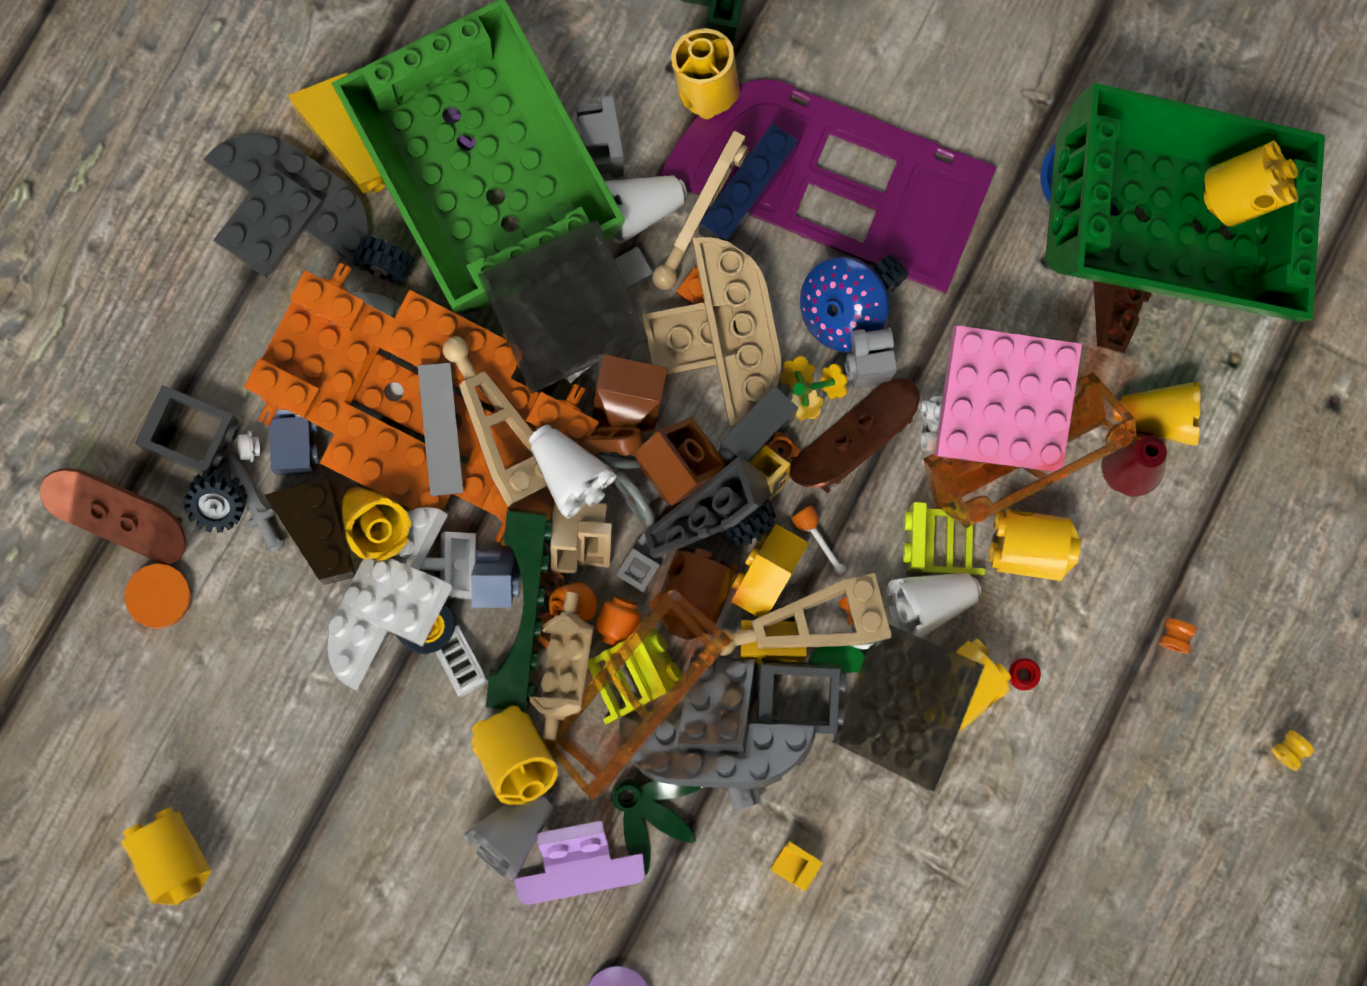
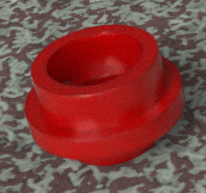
M1020 658L1014 661L1008 669V673L1011 676L1009 682L1014 688L1021 691L1033 689L1038 685L1041 678L1039 666L1028 658ZM1020 669L1028 671L1029 678L1027 681L1019 678L1018 672Z

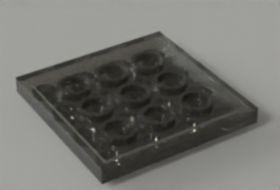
M598 220L588 222L477 273L530 393L539 391L603 361L604 354L613 356L648 340Z
M889 624L891 638L872 642L845 708L843 725L838 726L837 734H835L832 742L927 790L935 791L985 665Z

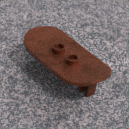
M904 378L892 379L881 384L811 445L802 450L797 457H794L790 466L789 475L791 479L801 486L820 487L826 493H829L831 490L827 487L828 485L834 483L838 485L841 483L842 479L848 476L898 432L900 433L907 424L913 422L912 418L918 409L920 401L917 386L912 381Z
M74 468L53 470L44 477L40 485V498L46 509L55 517L67 523L78 526L161 564H172L181 559L185 552L186 538L181 526L183 518L179 516L176 518L166 507L89 472Z

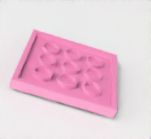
M953 325L934 455L1063 473L1082 344Z

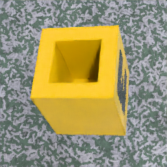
M765 445L749 463L764 472L772 495L769 498L771 501L789 481L791 464Z

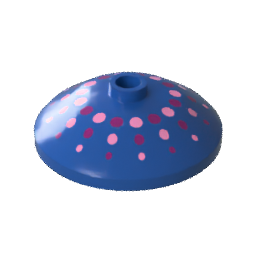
M836 257L818 264L805 278L800 292V310L807 329L817 341L832 350L850 352L852 348L851 331L864 329L865 332L885 329L887 325L890 304L886 287L879 275L871 267L857 259ZM833 304L837 306L838 314H835L833 312Z

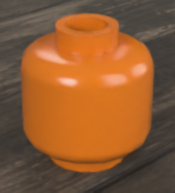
M575 581L554 589L549 599V611L553 618L561 615V612H563L565 592L579 594L575 614L581 615L580 619L587 622L593 618L597 609V597L593 589L584 582Z
M614 596L613 600H606L602 604L595 627L603 635V642L616 646L618 643L637 634L642 621V614L637 609V603Z

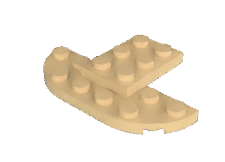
M711 237L692 238L704 303L642 314L650 361L652 365L668 368L666 376L717 366L729 427L736 426L779 383L781 353L768 288L756 262L741 249L732 245V243Z

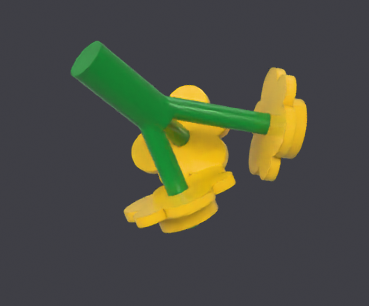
M797 356L793 361L787 360L783 364L784 370L781 371L779 380L782 384L789 385V388L793 390L791 401L798 407L796 413L798 420L802 421L806 418L817 419L820 416V408L823 406L824 401L821 397H817L816 389L821 388L824 392H827L830 399L844 398L847 394L846 384L848 378L842 373V368L837 363L831 364L830 367H824L822 370L823 377L820 382L813 383L812 377L815 367L813 364H808L805 356Z

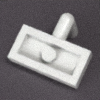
M446 531L441 533L440 558L426 557L419 570L440 571V579L453 586L447 598L471 599V573L475 564L476 534Z

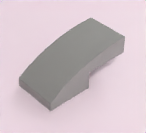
M654 520V523L652 525L647 526L645 531L648 530L651 526H653L656 523V521ZM643 532L616 576L644 592L669 553L657 558L652 557L645 533Z

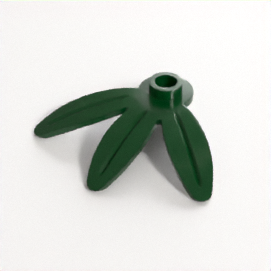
M623 779L613 786L611 791L612 803L618 810L624 812L623 828L629 856L643 854L645 875L648 874L650 867V845L643 818L655 828L674 839L686 843H694L696 840L692 829L679 815L654 800L682 797L699 791L704 787L669 785L655 780L640 785L631 779ZM624 790H631L633 797L629 800H624L621 797V793Z

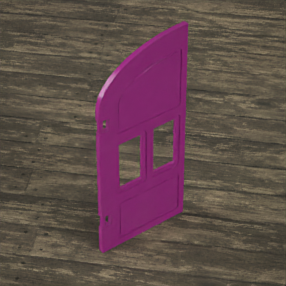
M761 79L741 84L740 96L728 110L715 115L711 119H703L698 116L674 147L660 176H675L678 180L683 181L687 191L700 196L732 133L736 131L746 137V146L749 151L748 157L773 123L798 140L796 153L750 216L874 266L887 255L894 254L909 271L910 274L907 276V279L946 294L997 167L958 151H952L940 146L938 143L817 95H811L787 83L771 79ZM792 95L808 101L807 107L790 101ZM829 135L897 161L884 193L816 166ZM935 153L953 159L951 165L935 159ZM734 167L722 191L725 189V187L728 185V183L733 178L735 173L738 171L739 167ZM808 184L876 211L864 243L795 216Z

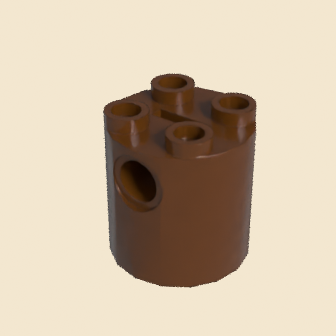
M687 547L677 549L657 598L653 613L661 618L666 631L677 637L691 640L706 635H713L738 566L723 560L720 563L713 561L714 554L700 548H696L695 551Z

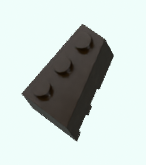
M328 478L264 494L321 583L328 585L354 578L355 570L346 540L334 485Z

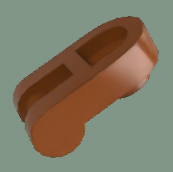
M600 427L581 444V447L595 457L600 452H618L619 455H631L636 453L637 448L643 444L641 430L636 427Z

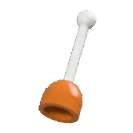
M811 504L791 517V520L799 530L811 531L834 566V574L838 577L844 576L846 574V567L843 564H839L816 529L819 516L813 505Z

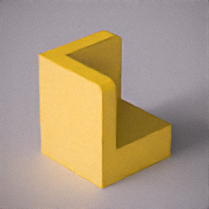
M787 841L773 863L771 870L802 891H807L823 862L792 842Z

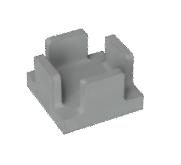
M614 96L601 97V103L576 107L577 121L581 132L580 138L600 174L610 173L612 178L624 176V155Z

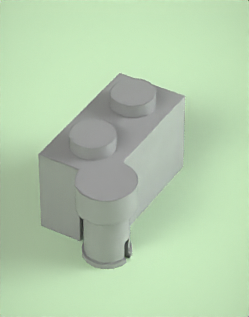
M891 328L865 332L864 329L851 331L852 348L850 353L846 355V362H843V371L848 381L851 380L852 389L877 386L891 381L897 371L894 350H890V348L894 347Z

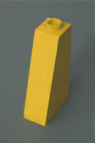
M347 72L289 94L288 96L295 112L363 194L367 192L377 193L387 187L332 85V82L348 75Z

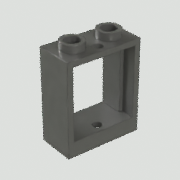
M162 385L135 444L142 450L197 473L203 474V471L209 470L212 475L214 469H220L221 471L225 464L226 455L224 453L228 444L233 443L238 436L240 430L239 420L227 411ZM178 403L221 420L202 462L159 445Z
M774 386L722 439L719 454L727 465L738 457L749 463L761 451L764 445L771 443L775 433L784 432L795 419L798 407Z
M760 660L757 724L815 726L816 734H837V726L843 725L844 706L839 705V693H845L846 673H840L841 669L838 664ZM774 674L830 677L828 722L772 720Z

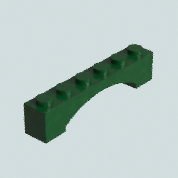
M507 508L503 544L511 546L519 565L523 585V612L520 627L510 652L498 669H490L486 699L487 708L506 709L510 706H518L521 711H525L526 702H530V697L534 696L535 683L528 681L530 670H536L538 651L532 650L533 637L540 638L542 618H536L537 605H544L546 587L539 585L540 572L547 573L549 553H543L544 540L551 541L553 521L546 520L547 512Z

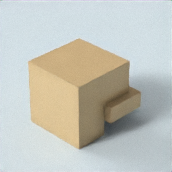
M554 501L550 545L551 572L577 573V564L579 566L610 567L612 523H606L607 504L598 503L593 507H589L586 504L581 507L577 514L566 519Z

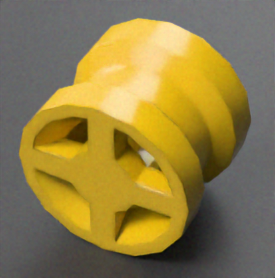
M1288 730L1284 735L1285 740L1281 744H1275L1272 747V752L1285 766L1293 771H1298L1302 765L1301 761L1305 757H1311L1315 750L1300 734L1293 730Z

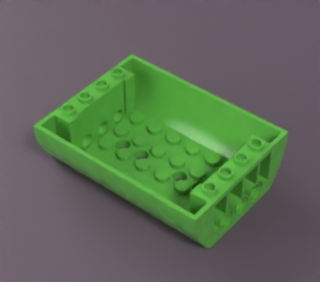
M497 0L332 82L338 97L444 295L456 313H471L485 310L545 279L566 261L571 259L573 263H576L588 257L608 243L624 225L625 218L506 0ZM447 110H458L461 114L459 121L453 124L446 122L443 119V115ZM461 136H470L475 139L476 143L474 148L465 151L459 148L458 139ZM493 190H499L505 195L504 201L499 205H492L487 200L488 194ZM513 217L519 221L520 226L515 232H506L502 228V222L506 218Z

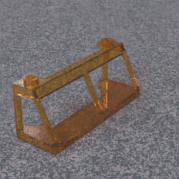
M1092 372L1079 379L1082 388L1079 394L1074 397L1067 443L1102 426L1109 430L1106 435L1105 446L1049 475L1037 469L1023 468L1039 480L994 503L984 495L974 497L966 502L961 497L1022 467L966 460L960 464L956 458H949V461H945L941 456L932 454L923 460L933 500L943 512L964 528H968L1136 441L1135 419ZM1102 395L1121 415L1123 421L1115 425L1106 420ZM954 502L956 505L957 512L950 506H948V504Z
M674 588L665 594L660 591L648 604L652 609L583 691L580 712L566 716L564 720H559L557 741L543 739L548 749L582 791L593 801L610 786L629 760L733 641ZM672 608L704 643L706 648L654 710L648 713L619 679L616 672L669 609ZM683 608L717 637L712 641ZM612 681L642 716L643 722L601 771L568 742L563 735L605 685ZM558 744L596 777L590 785L585 782L559 750Z

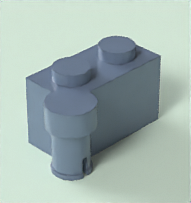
M278 409L270 424L271 470L275 475L315 473V464L320 463L319 446L314 445L313 433L319 431L318 425L290 411Z
M501 547V550L476 549L475 564L471 573V607L512 608L513 598L519 597V589H521L520 569H515V554L512 548Z

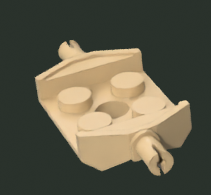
M565 592L564 607L561 615H557L541 626V632L550 633L551 638L547 647L548 657L545 675L542 679L541 697H530V702L541 714H545L544 718H546L542 739L557 741L559 720H564L566 716L578 713L581 710L593 626L580 619L581 615L575 614L579 597L578 593Z

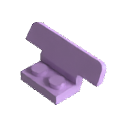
M597 821L536 833L538 846L543 856L545 873L515 878L514 882L519 900L523 904L531 905L640 883L645 876L643 854H637L611 860L603 822Z

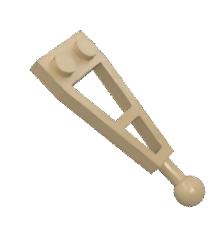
M736 131L732 133L682 228L665 265L658 266L654 270L652 280L657 288L668 290L676 284V269L691 246L692 238H695L699 232L701 220L717 200L734 167L740 168L749 153L744 135Z
M450 337L443 345V354L447 360L457 364L465 378L459 384L491 477L509 507L548 487L531 450L532 445L529 442V438L534 432L485 371L479 374L476 373L467 357L469 353L467 342L461 337ZM477 387L481 389L498 412L488 417L485 416L476 391ZM503 421L507 422L533 455V457L507 470L504 468L490 429Z
M872 573L842 580L752 621L753 629L732 633L725 629L718 630L711 636L710 646L716 654L722 656L733 652L736 646L757 642L758 649L854 646L891 638V631L876 575ZM845 593L856 633L810 635L804 611ZM794 616L799 635L766 637L764 628Z

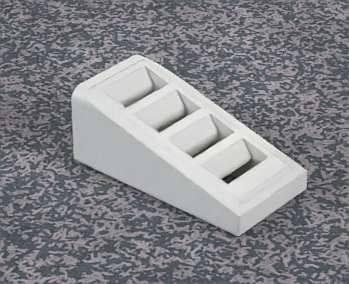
M457 625L451 639L457 636L459 643L444 651L440 649L435 653L456 693L462 698L487 684L488 679ZM463 648L465 651L463 655L448 662L447 656ZM469 659L471 663L469 666L454 673L453 667ZM475 670L477 676L462 684L459 683V678Z

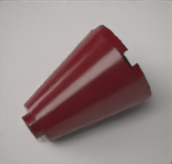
M1126 434L1114 439L1107 446L1101 461L1103 478L1109 487L1129 497L1143 496L1157 488L1165 473L1167 449L1164 442L1158 437L1141 434Z

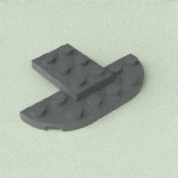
M265 134L236 136L222 142L205 156L203 160L207 165L249 193L214 238V242L267 279L304 230L355 265L352 262V258L360 239L364 235L369 236L368 218L357 193L340 177L288 142Z
M691 657L681 720L620 717L619 723L621 741L628 758L647 777L669 785L738 789L760 788L782 780L783 775L792 770L796 765L800 766L804 762L813 746L816 731L815 726L749 723L757 665L755 659Z

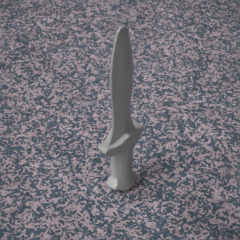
M229 454L227 459L232 478L234 479L237 476L240 479L238 486L244 484L246 488L244 494H247L246 503L251 515V521L246 523L247 526L259 527L266 541V550H279L283 546L284 540L277 536L269 520L275 514L274 509L270 508L268 510L261 503L248 472L233 454Z

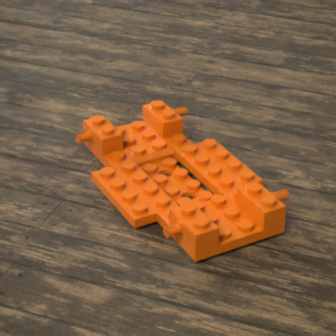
M340 262L331 280L320 278L304 270L290 297L291 303L263 357L261 359L258 358L244 385L245 389L260 396L266 402L257 421L264 422L265 425L270 427L278 409L286 410L333 433L334 436L320 464L413 511L422 507L437 508L443 511L451 494L430 495L425 443L351 406L354 400L424 436L419 376L378 355L379 349L416 367L419 365L450 363L452 384L460 389L459 384L465 378L457 364L445 358L443 345L450 337H461L469 346L467 357L476 373L479 374L484 371L487 373L533 432L544 425H550L552 429H558L581 446L594 432L599 421L585 415L577 407L586 391L584 388L581 387L574 398L579 386L573 384L566 401L556 400L511 379L525 349L410 289L395 318L366 304L364 300L346 290L343 284L352 269L348 266L345 267ZM395 382L402 386L404 393L400 400L390 401L386 398L384 391L388 384ZM477 387L476 391L479 399L493 406L481 389ZM454 394L455 413L460 416L462 422L461 426L457 429L459 454L469 460L467 464L460 462L463 493L453 495L495 515L503 523L494 539L498 543L505 532L507 508L547 512L546 520H549L554 511V499L549 487L509 507L507 506L491 477L464 398ZM496 408L493 413L483 409L486 417L498 412ZM506 421L490 428L505 470L533 457ZM503 538L501 544L504 545V546H507L506 544H503V542H504V538Z

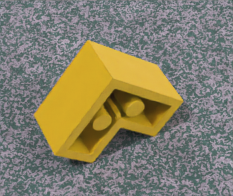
M775 524L770 534L762 533V539L757 542L745 562L746 565L750 566L747 573L741 570L732 585V588L737 591L731 602L758 618L770 613L809 545V542Z

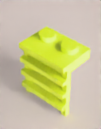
M914 502L908 511L904 512L903 526L904 530H907V543L903 545V562H906V573H968L970 575L984 576L985 569L972 568L973 518L985 519L986 511L928 509L927 503ZM935 516L946 517L945 567L934 566ZM954 517L965 518L964 568L953 567Z
M657 629L639 632L633 635V637L618 643L616 646L601 652V654L594 658L588 659L587 669L589 668L611 714L603 719L605 725L661 696L673 693L684 687L681 681V671L672 662L667 652V642L658 633ZM618 652H621L642 696V699L636 701L614 655ZM605 660L627 706L623 709L620 708L599 665V662Z

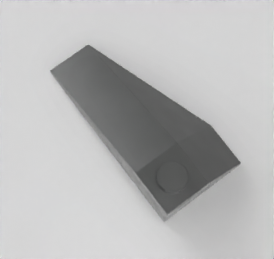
M736 458L644 532L651 556L654 558L660 557L735 526L772 496L764 472L742 458Z

